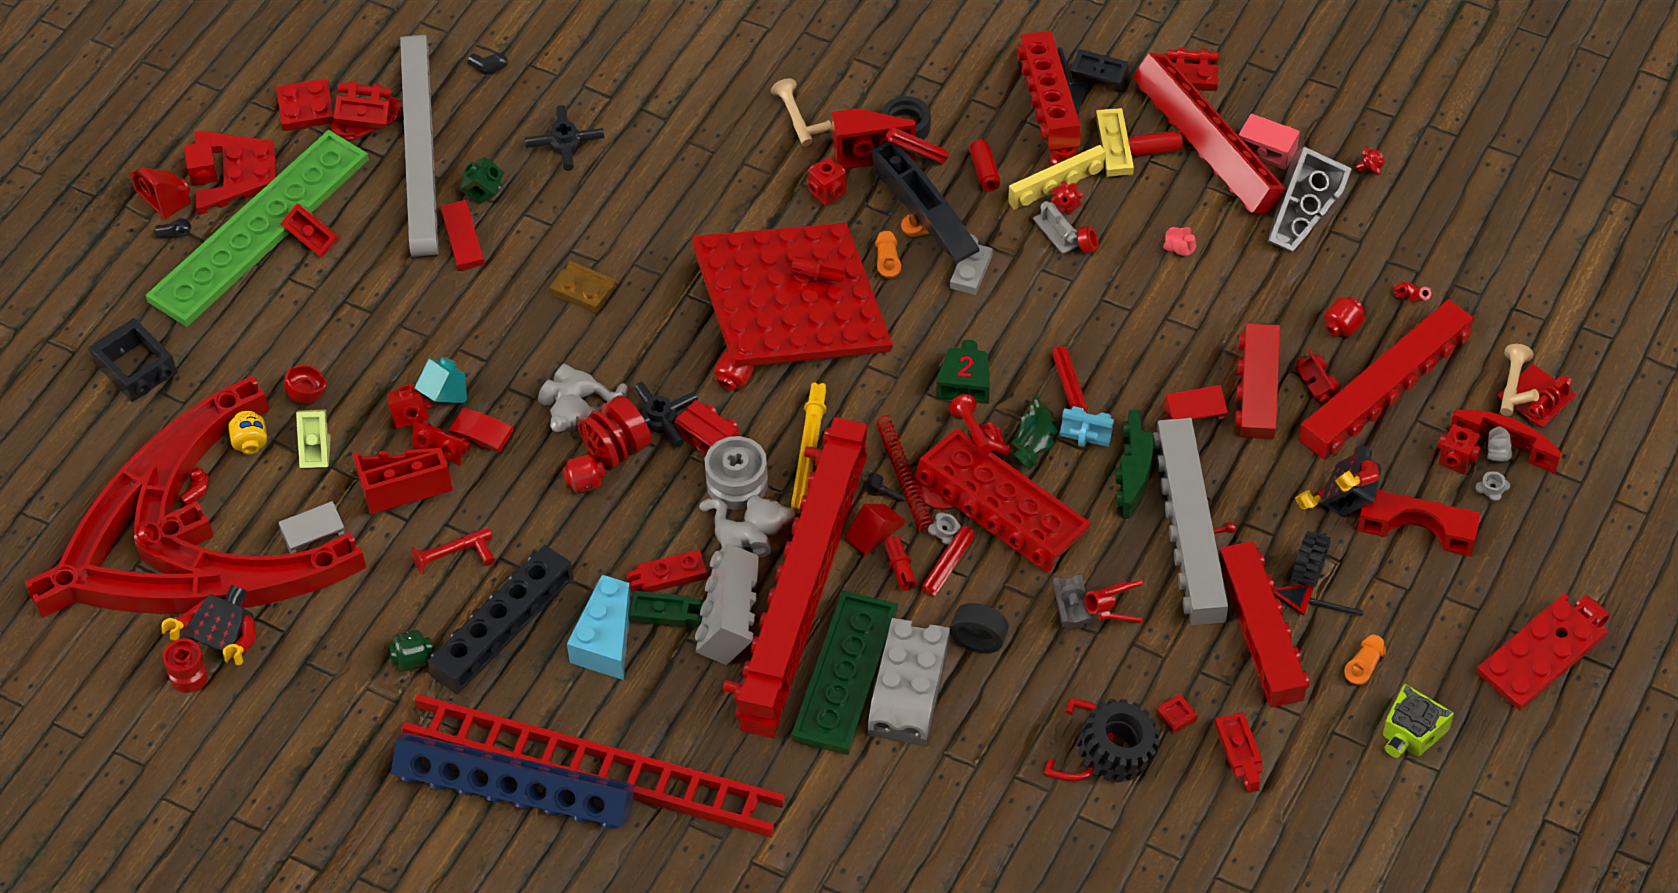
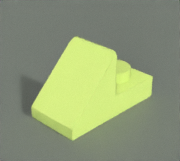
M326 410L297 411L300 468L328 467L331 434H327Z

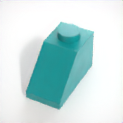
M446 357L428 359L415 389L435 402L465 403L467 400L465 373L456 368L457 364Z

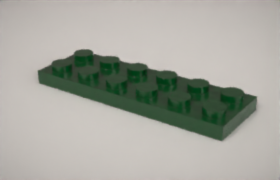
M842 590L794 725L791 741L846 755L850 754L883 656L891 620L896 618L898 612V603Z

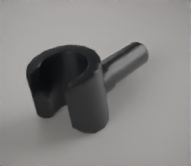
M869 474L866 486L868 494L876 496L881 493L902 502L904 495L883 486V477L880 474Z

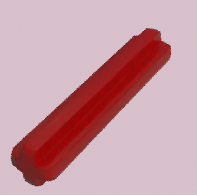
M890 128L885 135L889 143L939 164H944L946 159L949 158V153L946 152V149L899 129Z
M1065 346L1055 347L1053 349V358L1070 409L1075 406L1083 408L1087 413V405L1068 349Z
M962 526L922 584V591L925 594L933 597L938 593L974 539L973 529L967 526Z

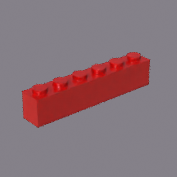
M1254 541L1221 547L1219 554L1221 573L1270 708L1304 701L1306 689L1310 687L1309 677L1306 671L1301 670L1300 653L1297 646L1293 647L1291 643V629L1289 623H1284L1281 616L1283 614L1282 604L1279 598L1275 599L1273 580L1271 575H1266L1264 570L1265 559L1262 551H1257Z

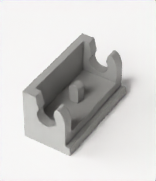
M333 501L279 522L281 535L290 554L296 553V548L336 532L339 536L345 534L343 523Z

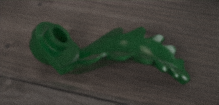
M1035 395L1034 403L1032 402L1030 405V414L1024 413L1021 417L1018 435L1011 442L1017 450L1013 455L1028 470L1033 466L1037 467L1039 465L1036 461L1039 457L1037 453L1052 449L1054 441L1050 435L1058 434V429L1053 425L1057 423V419L1053 417L1054 413L1041 402L1038 395Z

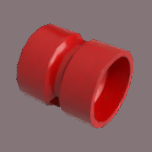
M178 639L171 642L165 648L163 662L173 688L184 693L195 692L201 689L208 679V670L199 645L190 639Z

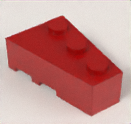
M441 448L405 450V454L388 455V451H379V456H362L361 453H352L358 479L370 514L453 491L448 465Z

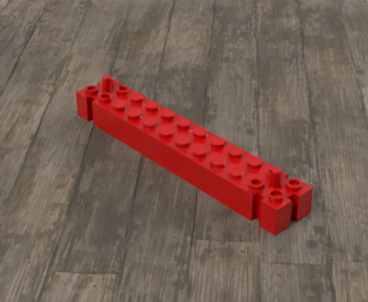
M834 417L831 428L826 427L824 432V448L819 449L809 446L805 448L804 457L816 459L815 466H817L815 473H810L807 485L809 489L808 495L802 496L800 503L801 516L794 519L792 526V535L794 536L792 542L787 541L784 565L779 564L776 589L771 588L769 592L768 605L770 606L768 612H763L759 624L761 632L759 637H754L751 646L752 659L745 662L743 678H746L743 683L725 680L723 685L724 692L735 694L734 703H738L735 718L739 719L740 731L775 739L781 720V713L785 708L859 485V478L863 473L868 458V444H866L867 424Z

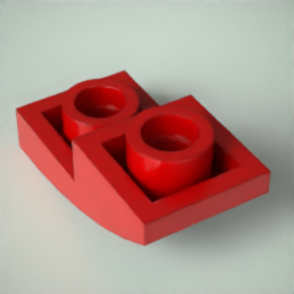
M467 408L461 410L449 429L456 436L475 441L480 448L501 452L514 431L512 426L500 420Z

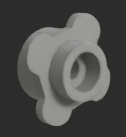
M1494 471L1485 473L1482 482L1476 484V491L1484 493L1492 501H1499L1501 494L1510 488V483L1505 480V477Z
M938 513L935 516L936 521L934 524L929 525L928 532L932 536L936 535L942 539L944 544L949 545L961 526L954 516Z

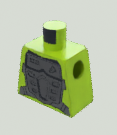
M1404 684L1385 722L1383 735L1389 740L1385 745L1386 752L1394 758H1399L1405 750L1415 756H1421L1449 731L1454 713L1407 684Z

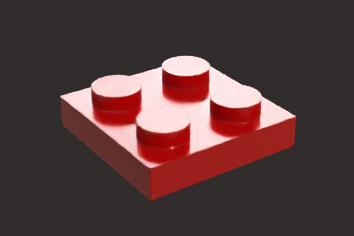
M328 78L276 86L283 131L334 122Z

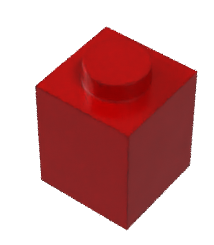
M211 142L184 145L191 185L196 186L218 182Z

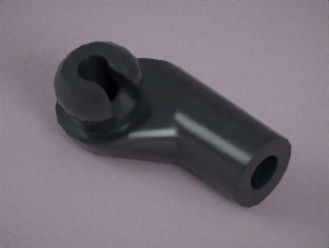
M179 218L170 224L156 225V237H185L190 233L191 224L187 219Z

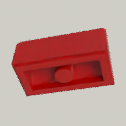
M296 203L280 223L321 258L342 238L299 203Z

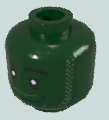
M419 630L396 634L392 637V643L388 644L392 666H397L401 671L426 666L428 655L433 653L430 638H424Z

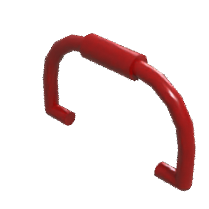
M1071 698L1065 713L1072 715L1075 706L1092 711L1098 705ZM1107 732L1108 738L1114 742L1115 736L1113 733ZM1048 759L1044 770L1046 776L1067 781H1080L1094 775L1092 767L1078 774L1053 770L1055 764L1053 759Z

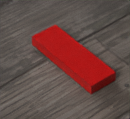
M466 200L440 206L458 271L485 265Z

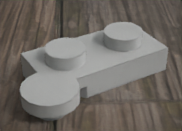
M970 234L976 242V244L978 245L977 238L974 235ZM978 245L979 252L959 262L951 278L950 288L976 295L993 256V248Z

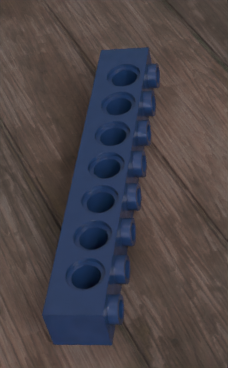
M405 733L396 739L391 774L400 776V779L405 782H417L419 780L429 783L428 785L432 788H454L462 795L480 794L486 796V799L492 802H502L504 800L515 802L514 805L519 808H541L544 813L549 815L567 814L571 815L572 819L576 821L589 822L593 820L601 822L603 827L611 829L622 827L630 819L635 785L410 733ZM422 757H426L430 761L431 769L423 765ZM450 763L457 765L460 775H456L451 771ZM479 770L487 773L488 782L483 781L479 777ZM507 776L516 780L517 788H513L508 784ZM536 783H540L545 787L546 795L540 794L537 791ZM564 791H572L575 795V801L568 800ZM594 796L600 797L603 800L604 808L595 805L593 801Z

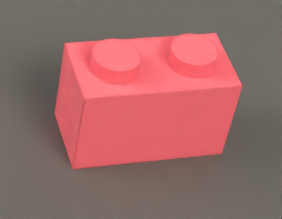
M1250 114L1238 136L1262 162L1285 170L1298 148L1300 131L1264 117Z

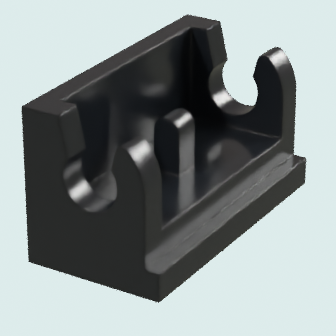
M1079 49L1071 68L1072 79L1078 80L1080 75L1114 84L1117 87V91L1123 92V83L1127 82L1129 77V62Z

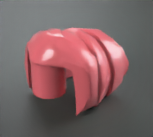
M1171 227L1166 232V240L1163 245L1164 250L1176 252V254L1182 256L1191 255L1196 249L1195 236L1191 235L1190 227Z

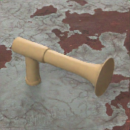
M793 79L780 80L772 86L771 94L781 97L785 102L802 146L812 144V135L831 132L832 126L829 120L806 126L793 98V90L797 85L796 81Z
M1523 344L1508 345L1504 351L1505 356L1511 360L1507 386L1504 390L1500 413L1504 416H1511L1513 414L1514 405L1539 400V393L1536 389L1517 394L1522 365L1533 358V351Z

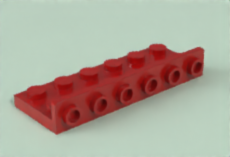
M958 428L919 460L915 473L917 480L1047 573L1053 569L1055 560L1089 531L1091 522L994 453L981 454L974 440Z

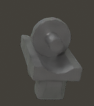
M1076 575L1068 579L1053 578L1062 627L1066 626L1067 630L1081 629L1084 627V624L1091 623V614L1087 611L1084 603L1086 591L1082 575Z

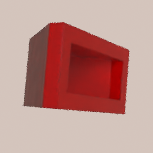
M864 504L846 533L844 540L865 557L903 526L905 520L886 504Z

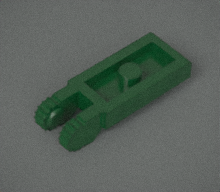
M633 591L628 619L632 622L689 626L692 629H698L703 617L698 614H700L705 600L683 595Z

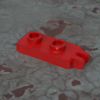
M700 549L639 564L636 566V570L626 574L627 581L630 582V590H642L643 592H656L708 579Z

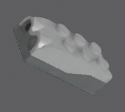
M892 618L871 702L868 736L927 746L950 647V628L930 624L929 628L924 629L913 627L912 621Z

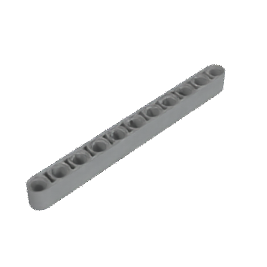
M426 34L401 36L411 257L439 255L428 40Z

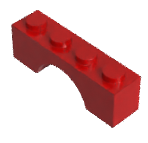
M1377 489L1374 502L1363 507L1361 510L1357 531L1386 538L1397 527L1417 525L1435 534L1440 541L1443 551L1471 557L1481 513L1467 508L1452 507L1440 502L1425 501L1412 496H1403Z

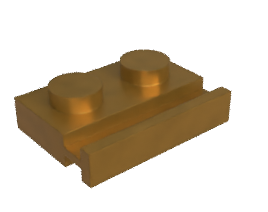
M569 260L566 269L560 272L549 287L550 294L597 314L611 295L612 289L617 287L616 280Z

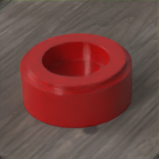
M1091 226L1079 228L1078 241L1081 250L1085 254L1096 252L1098 249V237L1094 228Z

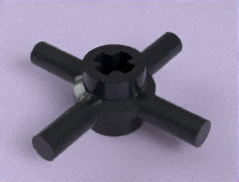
M559 105L556 107L558 122L553 125L550 134L525 137L526 148L551 145L558 154L562 155L563 169L571 171L574 168L572 154L577 150L580 141L604 139V129L579 131L572 122L568 121L566 106Z
M643 382L635 384V391L645 403L642 417L649 429L657 433L665 432L675 447L683 445L684 439L672 423L676 418V412L690 406L695 400L698 401L695 392L670 402L663 396L653 397Z

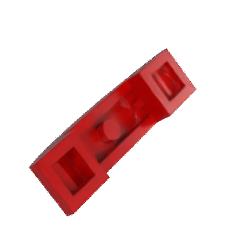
M1455 410L1453 413L1450 429L1455 424L1489 437L1491 430L1496 427H1502L1510 434L1512 447L1531 454L1530 464L1554 474L1556 473L1562 453L1549 439L1535 429L1515 419L1487 411Z

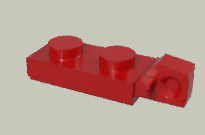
M1244 712L1215 718L1214 725L1232 773H1234L1236 779L1243 778V783L1248 793L1260 791L1259 784L1261 779L1259 774L1263 773V760Z

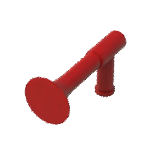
M967 394L954 398L949 405V412L956 419H964L980 453L986 455L994 451L1002 456H1007L1010 452V445L987 438L979 427L973 415L977 407L975 398Z
M488 527L434 549L421 551L417 550L414 546L411 547L414 563L421 574H424V569L430 562L472 546L476 547L485 566H490L496 561L485 543L492 539V534Z

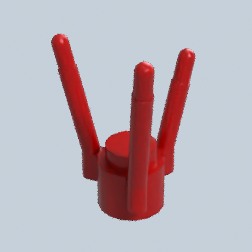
M1137 580L1129 583L1122 581L1100 590L1089 591L1084 598L1085 607L1090 614H1098L1099 620L1114 619L1142 623L1143 619L1141 617L1111 613L1109 611L1115 606L1114 594L1141 586L1143 581Z

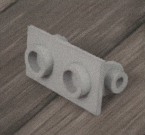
M1048 201L1042 203L1040 206L1041 214L1033 217V220L1062 255L1079 247L1078 232L1060 213L1055 204Z

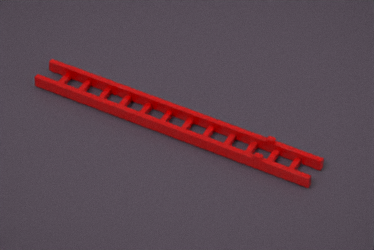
M417 694L415 698L416 708L436 713L430 727L425 728L404 722L402 726L403 734L410 733L607 778L613 762L633 767L627 783L634 785L637 783L641 770L660 774L661 777L655 791L635 786L633 799L771 838L774 833V824L751 818V813L754 814L758 802L783 808L785 803V794ZM445 716L463 720L457 736L438 731ZM473 723L484 729L486 727L492 728L485 744L466 739ZM501 731L520 736L513 752L494 747ZM528 739L548 744L542 759L522 754ZM557 746L576 751L570 767L550 762ZM585 754L604 759L598 775L579 770ZM670 777L690 783L684 799L664 794ZM699 785L718 790L713 807L693 802ZM727 793L747 798L741 815L721 809Z

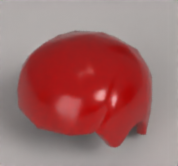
M298 365L289 368L284 378V389L288 397L297 403L310 404L316 402L324 394L326 388V378L311 365Z

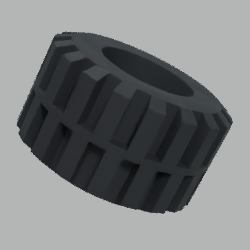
M1109 699L1107 703L1101 702L1098 704L1096 709L1094 708L1079 733L1077 746L1080 747L1078 751L1079 756L1085 757L1084 765L1087 768L1091 766L1094 769L1092 773L1096 776L1100 773L1104 776L1103 779L1110 781L1111 778H1115L1116 782H1123L1124 778L1127 781H1131L1136 775L1140 776L1156 753L1160 742L1157 740L1160 736L1159 729L1154 728L1157 723L1154 718L1150 719L1148 717L1149 712L1146 709L1142 711L1138 708L1139 704L1135 702L1132 705L1128 704L1126 699H1121L1119 702H1116L1115 699ZM1106 733L1120 735L1129 743L1130 748L1115 745Z

